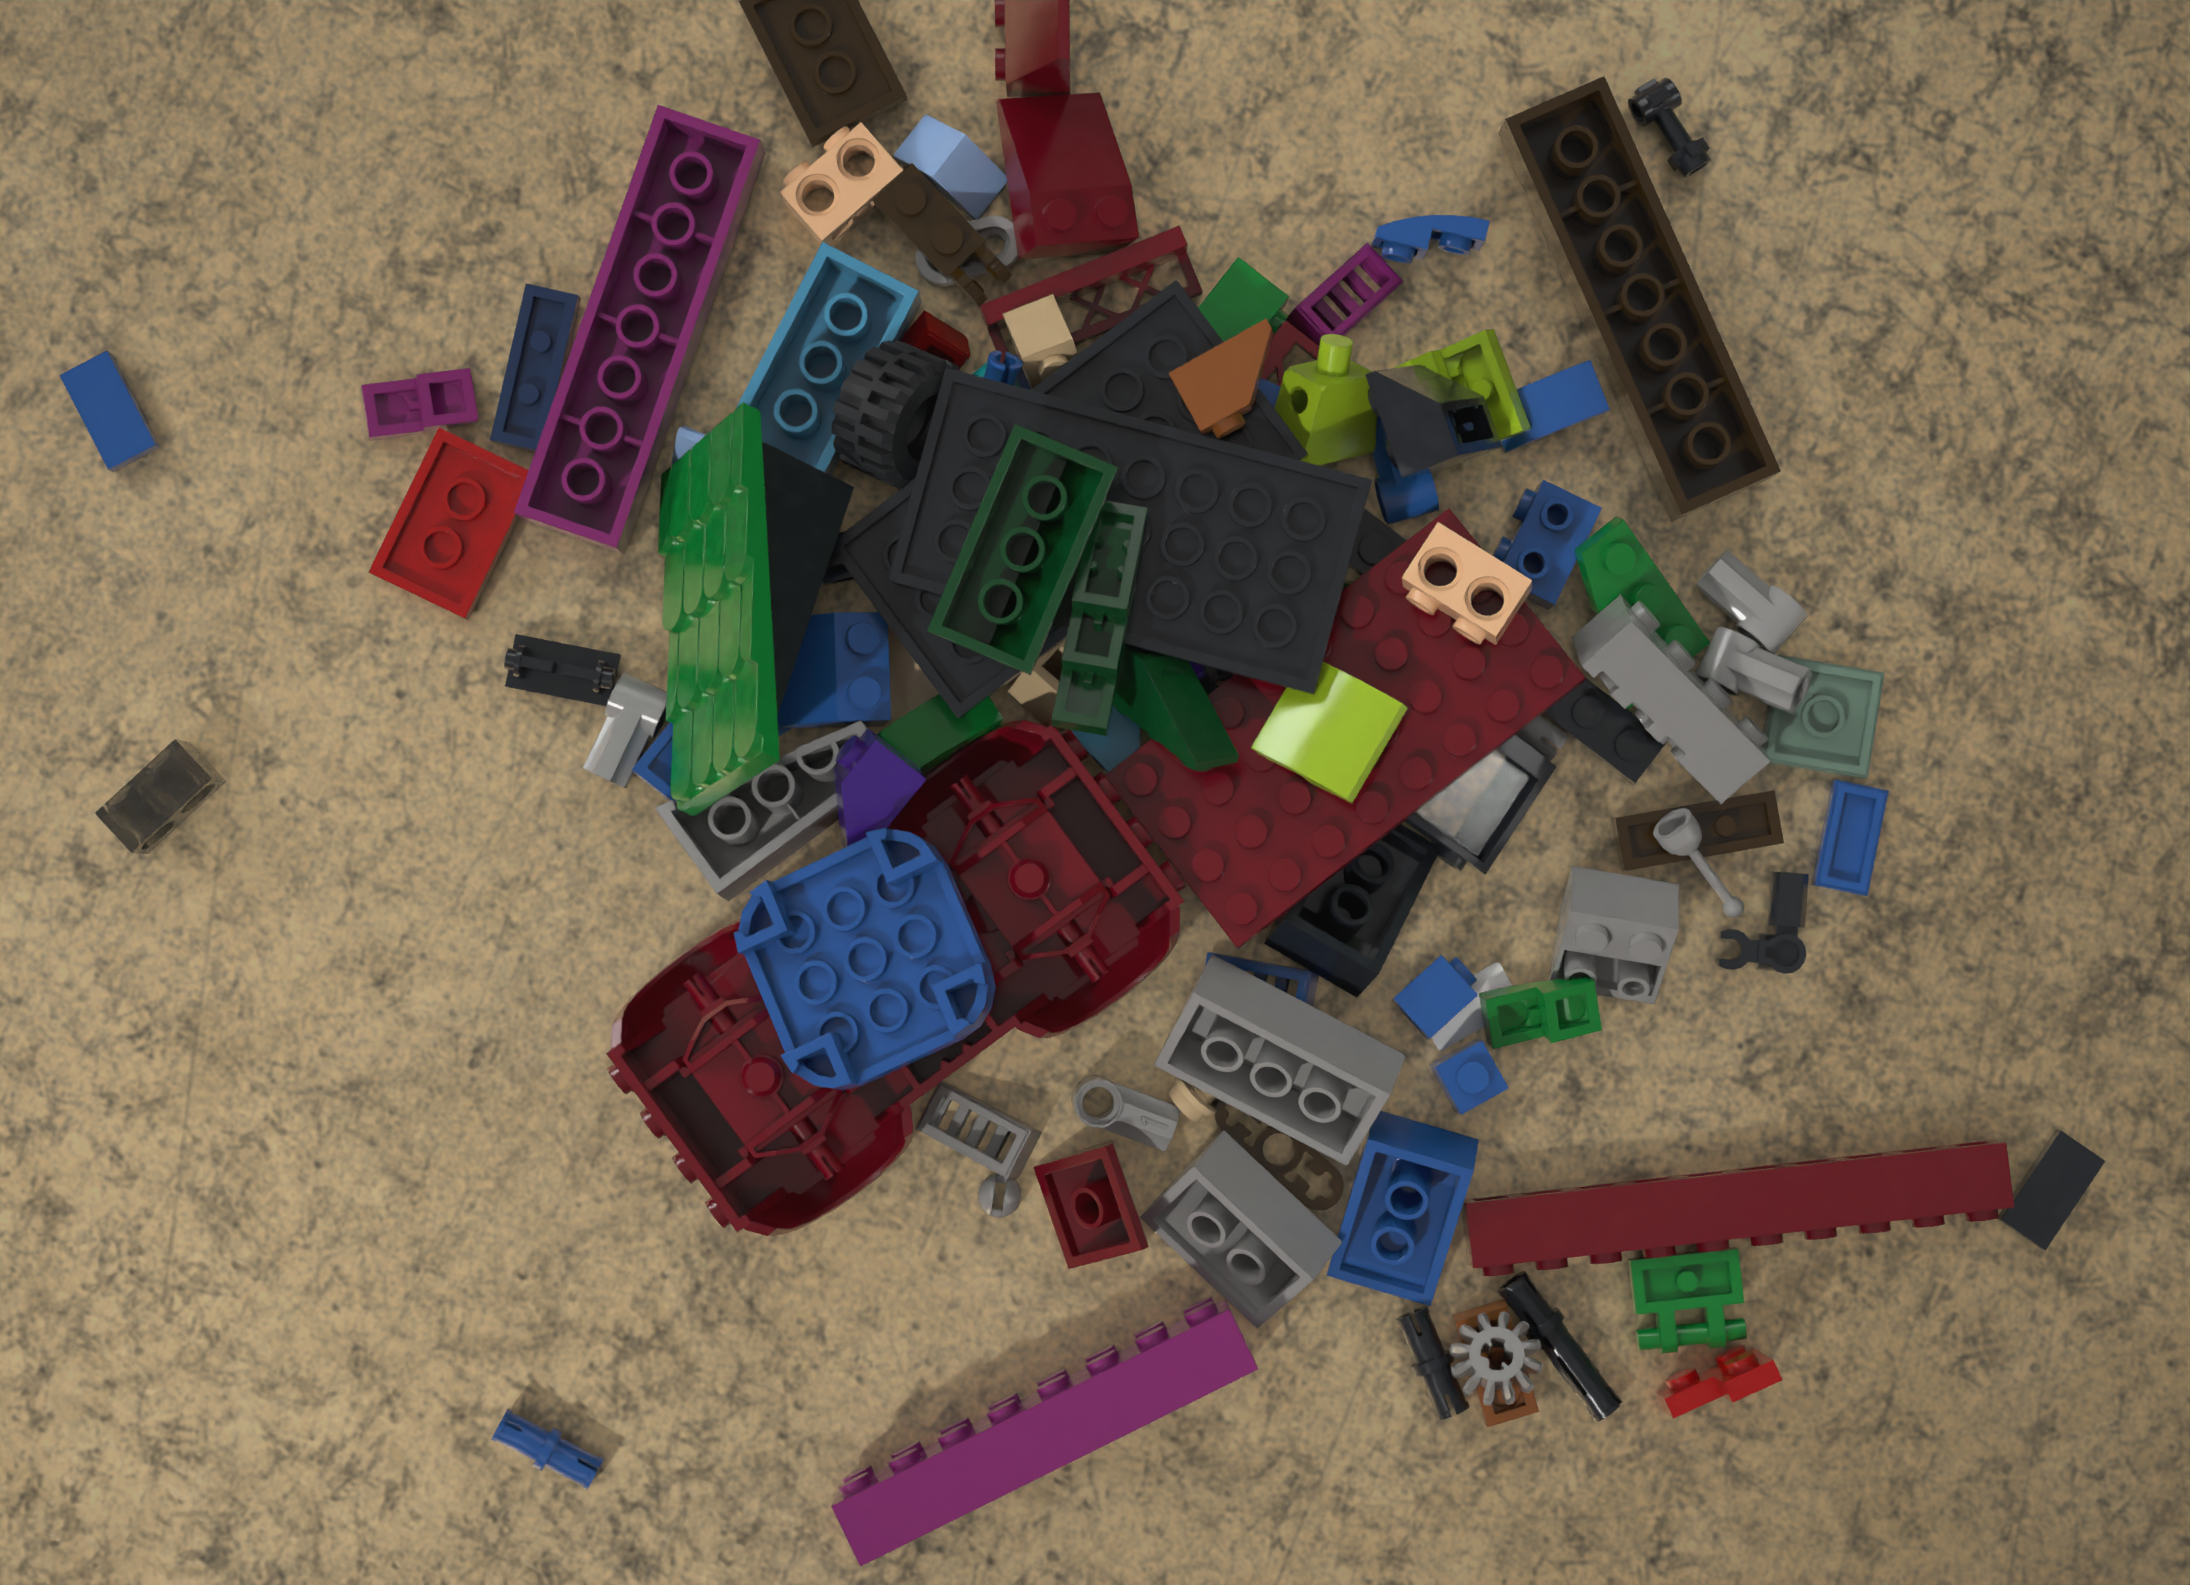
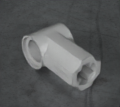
M1728 550L1722 553L1694 585L1737 623L1735 628L1740 634L1757 642L1762 650L1772 654L1778 651L1807 618L1806 611L1790 595L1774 585L1768 586Z
M1717 627L1695 673L1703 683L1713 678L1727 694L1739 696L1742 693L1790 714H1793L1802 705L1809 690L1812 676L1809 668L1762 650L1757 642L1724 627Z
M623 673L608 700L604 712L607 718L583 769L627 788L634 774L631 771L632 768L642 757L650 738L654 739L666 720L667 691L631 674Z
M1098 1075L1083 1078L1076 1084L1072 1092L1071 1101L1073 1109L1085 1124L1091 1127L1102 1128L1166 1151L1172 1140L1180 1115V1110L1175 1104L1112 1082L1106 1077ZM1103 1087L1109 1090L1112 1100L1109 1109L1097 1116L1086 1113L1082 1106L1085 1093L1091 1088Z

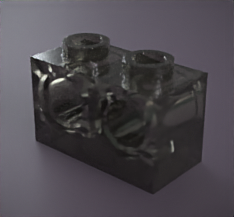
M174 739L97 810L95 814L131 853L148 855L227 781L191 742Z

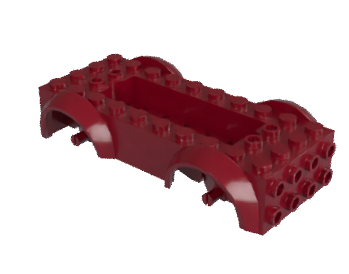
M1026 720L1011 721L994 728L985 735L970 742L951 755L948 760L940 763L925 775L926 781L887 827L888 829L916 834L938 849L951 870L990 961L996 986L992 1009L982 1025L963 1040L863 1086L837 1090L812 1085L799 1075L792 1073L780 1056L785 1051L745 955L738 954L734 932L739 930L740 919L721 927L682 953L644 984L619 1011L612 1023V1049L606 1053L613 1064L607 1070L623 1093L627 1095L632 1091L638 1096L646 1107L640 1112L641 1118L658 1139L663 1136L668 1137L678 1151L672 1157L674 1163L691 1184L696 1180L701 1182L711 1196L705 1201V1204L723 1228L731 1224L737 1233L744 1228L747 1231L765 1236L783 1235L798 1230L835 1210L879 1178L906 1151L913 1138V1120L910 1104L1014 1027L1038 1038H1051L1082 1025L1132 991L1170 955L1177 944L1180 934L1179 905L1185 902L1178 892L1184 889L1186 885L1167 860L1159 866L1146 850V848L1152 845V839L1135 816L1125 822L1114 805L1120 801L1121 797L1102 772L1092 777L1082 764V761L1088 757V753L1071 730L1066 729L1059 733L1057 728L1052 727V725L1046 728V726Z

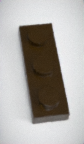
M1775 790L1728 798L1722 804L1715 800L1612 819L1622 871L1691 860L1689 855L1679 856L1670 854L1663 849L1653 835L1656 824L1665 815L1681 808L1690 810L1700 825L1702 839L1697 849L1703 857L1784 843Z

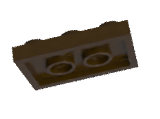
M858 0L739 1L812 148L827 141L833 134L845 126L851 129L860 122L863 123L907 101V95Z

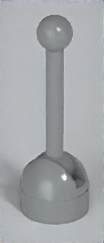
M1681 808L1665 815L1656 824L1653 831L1654 837L1663 849L1670 854L1679 856L1689 855L1723 901L1724 913L1732 918L1740 916L1744 911L1743 901L1739 897L1730 894L1697 849L1701 843L1702 830L1690 810Z

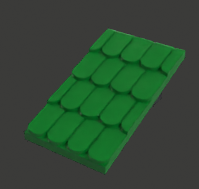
M744 402L715 426L712 432L710 431L692 447V450L689 449L672 464V468L669 467L661 474L658 554L665 557L662 621L664 629L669 631L666 721L673 724L671 796L677 800V809L692 816H696L780 760L777 715L854 489L853 486L763 442L760 410Z

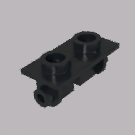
M515 634L513 649L508 648L505 656L504 669L508 670L505 687L606 706L616 684L621 654Z

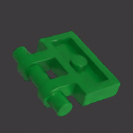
M1731 1247L1727 1250L1712 1252L1676 1253L1673 1256L1659 1258L1639 1257L1627 1259L1633 1313L1636 1315L1655 1313L1656 1327L1635 1330L1638 1351L1659 1349L1660 1354L1678 1352L1679 1346L1707 1344L1708 1348L1711 1349L1726 1347V1341L1747 1339L1744 1318L1724 1320L1723 1305L1744 1303L1739 1251L1737 1248ZM1704 1308V1322L1676 1325L1674 1311Z

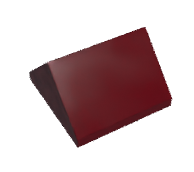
M1112 1139L1033 1167L1068 1269L1141 1251L1149 1247Z

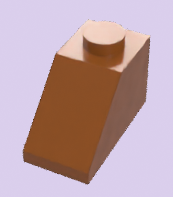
M1267 319L1169 372L1173 383L1202 435L1206 436L1214 432L1217 439L1234 432L1246 423L1242 415L1250 412L1253 408L1273 339L1272 328Z

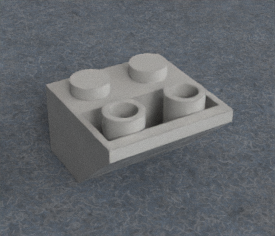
M1572 866L1561 903L1549 980L1564 979L1566 981L1570 978L1590 977L1595 980L1597 995L1655 1004L1679 930V884Z

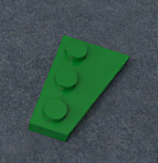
M1615 516L1574 549L1591 609L1596 612V615L1621 594L1631 606L1638 601L1646 606L1660 623L1655 632L1668 645L1676 639L1694 657L1710 644V641L1624 519ZM1631 703L1626 709L1631 708L1633 704Z

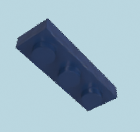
M525 284L490 437L493 443L533 452L536 451L566 366L581 301L579 295Z

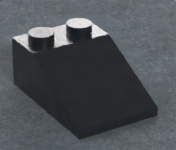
M1398 825L1278 918L1264 944L1357 998L1379 975L1437 858L1434 853L1439 846L1404 825Z

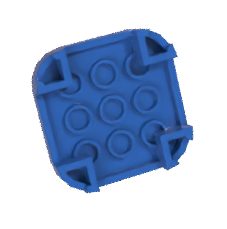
M888 828L866 832V838L773 882L765 880L749 892L752 896L741 913L739 930L734 932L738 954L745 955L785 1051L780 1056L792 1073L799 1075L814 1086L846 1090L868 1084L963 1040L982 1025L992 1009L996 988L992 967L951 870L934 845L911 832Z

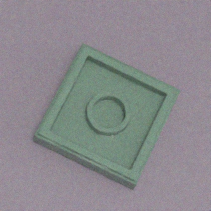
M1777 655L1809 668L1812 676L1807 695L1802 705L1793 714L1767 704L1763 733L1768 738V741L1763 744V747L1771 761L1769 764L1868 779L1885 673Z

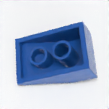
M1380 1111L1370 1127L1364 1142L1337 1236L1342 1241V1244L1332 1255L1326 1276L1431 1306L1474 1172L1479 1139Z

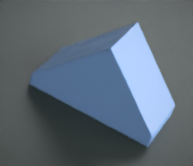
M927 114L923 116L893 155V158L906 168L913 163L947 200L973 220L980 219L1007 185L1006 175L967 135Z

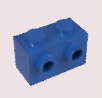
M1543 480L1537 486L1535 492L1528 488L1524 490L1512 514V517L1519 520L1520 523L1511 540L1502 536L1492 556L1531 579L1532 590L1526 599L1549 610L1556 604L1577 561L1574 549L1587 540L1602 508Z

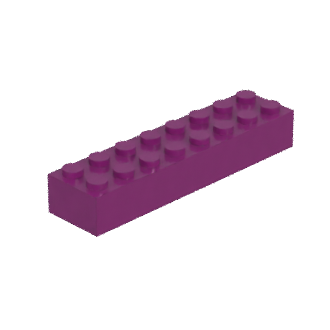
M657 105L514 511L521 519L625 555L766 154L760 139Z
M1212 1296L1204 1298L1183 1310L1185 1319L1169 1327H1166L1163 1320L1151 1324L1134 1334L1136 1338L1135 1344L1119 1352L1114 1344L1107 1346L1086 1358V1368L1070 1376L1065 1368L1037 1382V1392L1020 1400L1017 1392L1010 1394L988 1406L990 1411L987 1413V1417L973 1424L969 1417H964L939 1431L941 1436L937 1438V1442L923 1448L920 1441L913 1442L891 1454L892 1460L888 1462V1466L874 1472L872 1466L868 1465L842 1479L843 1484L838 1487L839 1490L831 1507L860 1567L1258 1370L1254 1356L1226 1299L1215 1304Z

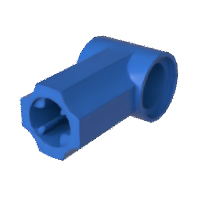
M1377 417L1375 451L1370 454L1377 478L1374 479L1376 495L1385 523L1389 525L1439 511L1437 491L1431 472L1401 477L1399 469L1389 459L1386 449L1388 438L1381 418Z

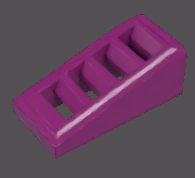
M1367 242L1300 302L1289 314L1286 321L1319 346L1321 336L1337 334L1346 336L1404 281ZM1358 266L1380 287L1378 291L1374 292L1354 271ZM1342 281L1364 302L1361 306L1341 287L1340 283ZM1326 296L1348 317L1346 320L1343 321L1323 300Z

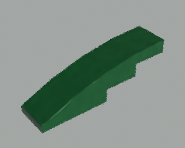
M1105 501L1079 563L1072 597V612L1062 656V671L1052 714V727L1107 736L1148 513V508Z

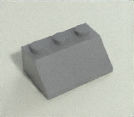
M1224 1130L1188 1164L1139 1217L1257 1329L1309 1285L1342 1244V1241Z

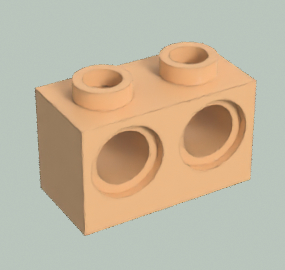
M862 122L852 130L847 126L838 130L824 144L823 148L827 151L812 165L807 161L802 162L783 180L786 187L780 191V195L784 204L820 245L824 242L832 246L875 209L876 205L873 199L903 172V169ZM857 154H866L875 161L871 172L862 177L852 176L845 170L848 160ZM816 189H826L834 194L832 205L821 212L811 211L805 206L807 196Z
M1437 522L1402 576L1403 587L1409 590L1406 596L1408 601L1431 615H1434L1437 609L1456 620L1452 627L1457 632L1479 645L1484 638L1495 645L1498 643L1532 590L1531 579ZM1444 561L1450 563L1455 568L1457 574L1450 584L1435 586L1425 578L1427 568L1435 562ZM1490 590L1501 596L1504 604L1499 612L1491 616H1484L1473 609L1471 605L1472 600L1481 591Z

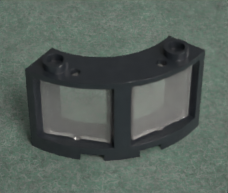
M1515 735L1404 822L1439 847L1434 855L1451 867L1462 871L1467 864L1486 875L1556 766Z

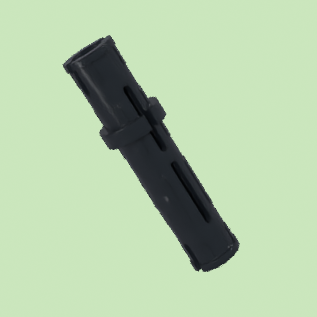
M1522 1271L1506 1281L1497 1292L1503 1297L1509 1307L1512 1308L1520 1321H1525L1529 1324V1330L1526 1334L1527 1339L1540 1340L1541 1349L1574 1394L1583 1403L1594 1422H1599L1611 1415L1620 1407L1623 1401L1608 1385L1599 1370L1572 1337L1562 1322L1564 1316L1557 1307L1551 1308L1537 1290L1526 1271Z

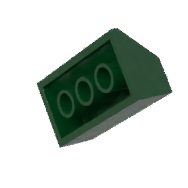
M1014 424L927 631L1031 675L1119 468Z

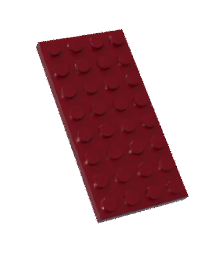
M1450 508L1342 590L1323 662L1378 689L1408 708L1353 803L1311 784L1301 775L1266 759L1251 749L1286 687L1234 674L1207 695L1239 754L1237 763L1213 767L1209 771H1194L1184 766L1181 760L1161 743L1150 739L1105 774V777L1237 949H1240L1577 688L1586 679L1525 601L1496 645L1485 638L1479 645L1467 639L1452 627L1456 622L1454 618L1437 609L1434 615L1428 614L1406 599L1409 590L1403 587L1402 576L1437 522L1481 548ZM1438 561L1427 568L1425 578L1435 586H1445L1455 579L1457 572L1450 563ZM1490 590L1479 592L1471 603L1473 609L1484 616L1496 614L1504 604L1501 596Z

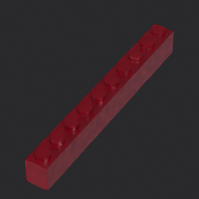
M1984 1140L1470 1198L1464 1200L1461 1211L1468 1265L1473 1269L1481 1268L1482 1276H1500L1515 1273L1514 1264L1535 1262L1536 1270H1553L1568 1267V1258L1589 1256L1590 1264H1606L1622 1261L1621 1252L1643 1250L1644 1258H1659L1676 1255L1675 1246L1696 1244L1697 1252H1712L1730 1249L1729 1240L1750 1237L1751 1246H1765L1783 1243L1784 1233L1804 1231L1805 1240H1818L1837 1237V1227L1857 1225L1859 1234H1871L1891 1231L1890 1222L1911 1219L1913 1228L1941 1226L1945 1224L1944 1215L1965 1213V1219L1968 1222L1994 1220L1999 1218L1998 1209L2014 1208L2007 1142Z

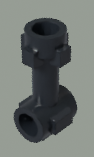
M1665 77L1658 82L1654 78L1635 90V95L1628 99L1629 110L1636 122L1643 127L1652 122L1656 123L1674 151V154L1667 160L1674 172L1679 169L1683 177L1687 178L1712 161L1707 154L1710 147L1704 138L1693 141L1673 111L1682 104V99L1676 85L1669 78Z

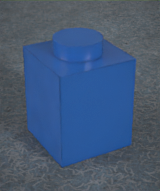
M1440 955L1391 1001L1421 1034L1429 1040L1478 996L1471 988L1477 982V979L1457 957L1448 962Z
M1474 1039L1429 1064L1454 1111L1461 1115L1509 1089L1484 1042L1479 1039Z

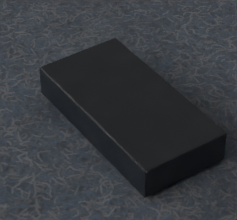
M2055 1130L2014 1191V1208L2002 1209L1998 1220L2040 1249L2046 1251L2105 1163V1160L2061 1130Z

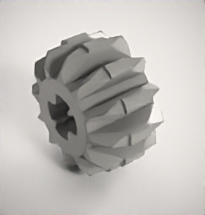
M1507 1312L1500 1313L1498 1327H1491L1486 1313H1480L1477 1316L1480 1333L1476 1332L1471 1326L1463 1324L1459 1328V1334L1468 1344L1455 1343L1451 1345L1450 1354L1455 1358L1466 1360L1457 1363L1451 1368L1452 1376L1454 1378H1462L1472 1375L1463 1387V1393L1471 1396L1481 1385L1485 1388L1483 1395L1484 1405H1492L1495 1390H1501L1507 1405L1513 1404L1515 1402V1392L1512 1385L1515 1384L1523 1392L1530 1393L1533 1390L1534 1384L1524 1373L1540 1374L1542 1371V1362L1527 1357L1541 1350L1540 1340L1531 1339L1521 1342L1529 1330V1324L1522 1321L1518 1323L1513 1331L1507 1329L1509 1324V1313ZM1492 1347H1499L1504 1349L1503 1358L1512 1362L1509 1366L1502 1362L1501 1370H1492L1489 1368V1359L1481 1355L1484 1351L1490 1355Z

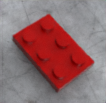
M438 428L368 573L469 620L519 518L514 511L529 470Z

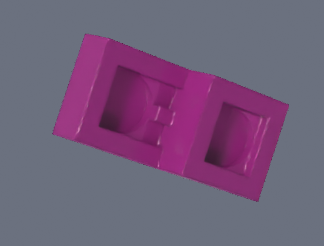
M470 368L416 374V377L413 379L364 384L360 388L369 441L437 431L438 428L444 430L479 421Z

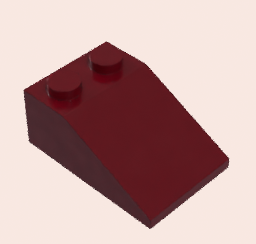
M995 0V28H1005V48H995V80L1006 81L1007 97L1071 94L1070 0Z
M1100 92L1005 98L996 101L1018 260L1109 253L1122 249L1139 238L1132 184Z

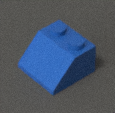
M833 612L811 615L777 715L778 728L847 727L859 721H862L866 727H879L891 720L888 624L879 612Z

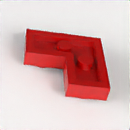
M1740 1345L1715 1357L1717 1365L1697 1373L1696 1368L1692 1367L1671 1375L1665 1380L1668 1387L1656 1393L1664 1411L1674 1419L1722 1396L1732 1403L1782 1381V1377L1773 1359L1755 1348L1747 1351L1745 1345Z

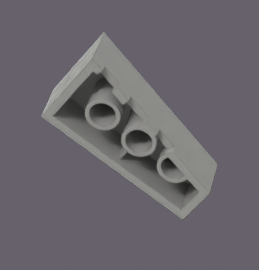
M1620 594L1572 637L1580 664L1593 678L1599 675L1609 689L1611 696L1624 709L1632 703L1637 708L1634 713L1645 729L1659 743L1664 745L1668 741L1674 747L1671 749V753L1676 760L1722 804L1771 762L1763 747L1768 738L1748 716H1745L1741 721L1734 716L1727 708L1733 701L1713 678L1703 683L1691 670L1697 664L1696 661L1676 639L1668 645L1655 632L1660 623L1644 604L1638 601L1631 606Z
M859 721L797 747L796 751L781 756L778 762L696 816L677 809V801L673 800L659 805L655 809L716 894L730 901L839 820L834 769L838 763L835 759L847 740L854 735L860 738L867 727L862 721Z

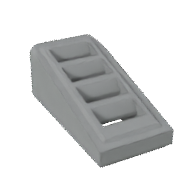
M944 1081L937 1085L915 1128L1007 1179H1018L1041 1135V1131ZM953 1100L960 1105L946 1131L940 1128L939 1125ZM971 1111H974L979 1115L966 1140H964L959 1135ZM992 1121L998 1127L986 1150H983L978 1146ZM1012 1132L1017 1136L1003 1160L998 1156Z

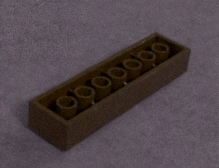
M1605 76L1506 118L1498 134L1671 522L1769 480L1781 472Z

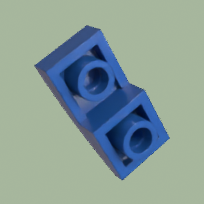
M1428 215L1397 220L1377 227L1371 247L1381 249V256L1383 258L1399 263H1412L1413 257L1423 259L1428 250L1430 240L1439 241L1438 248L1443 251L1458 255H1469L1470 249L1480 251L1486 239L1490 220L1456 215Z

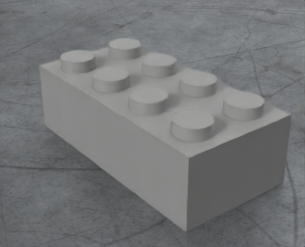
M1212 954L1178 1015L1154 1066L1347 1166L1388 1100L1406 1055Z

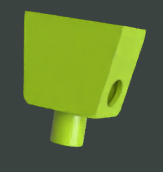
M1337 334L1321 336L1316 361L1290 366L1284 372L1274 409L1307 451L1309 456L1302 460L1303 462L1323 465L1375 451L1377 415L1372 410L1368 400V390L1370 387L1365 374L1372 371L1350 360L1353 341L1346 336Z

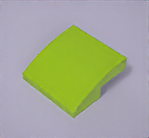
M1494 329L1483 330L1443 349L1429 351L1394 367L1422 365L1484 396L1500 442L1531 429Z
M1323 662L1314 695L1286 688L1251 749L1266 759L1301 775L1311 784L1353 803L1408 708L1378 689Z

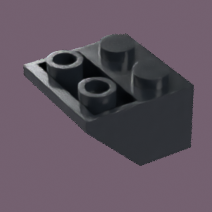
M1422 365L1376 370L1365 374L1370 387L1368 390L1370 406L1374 413L1381 418L1388 438L1386 449L1389 459L1399 469L1402 478L1449 469L1502 447L1484 396Z

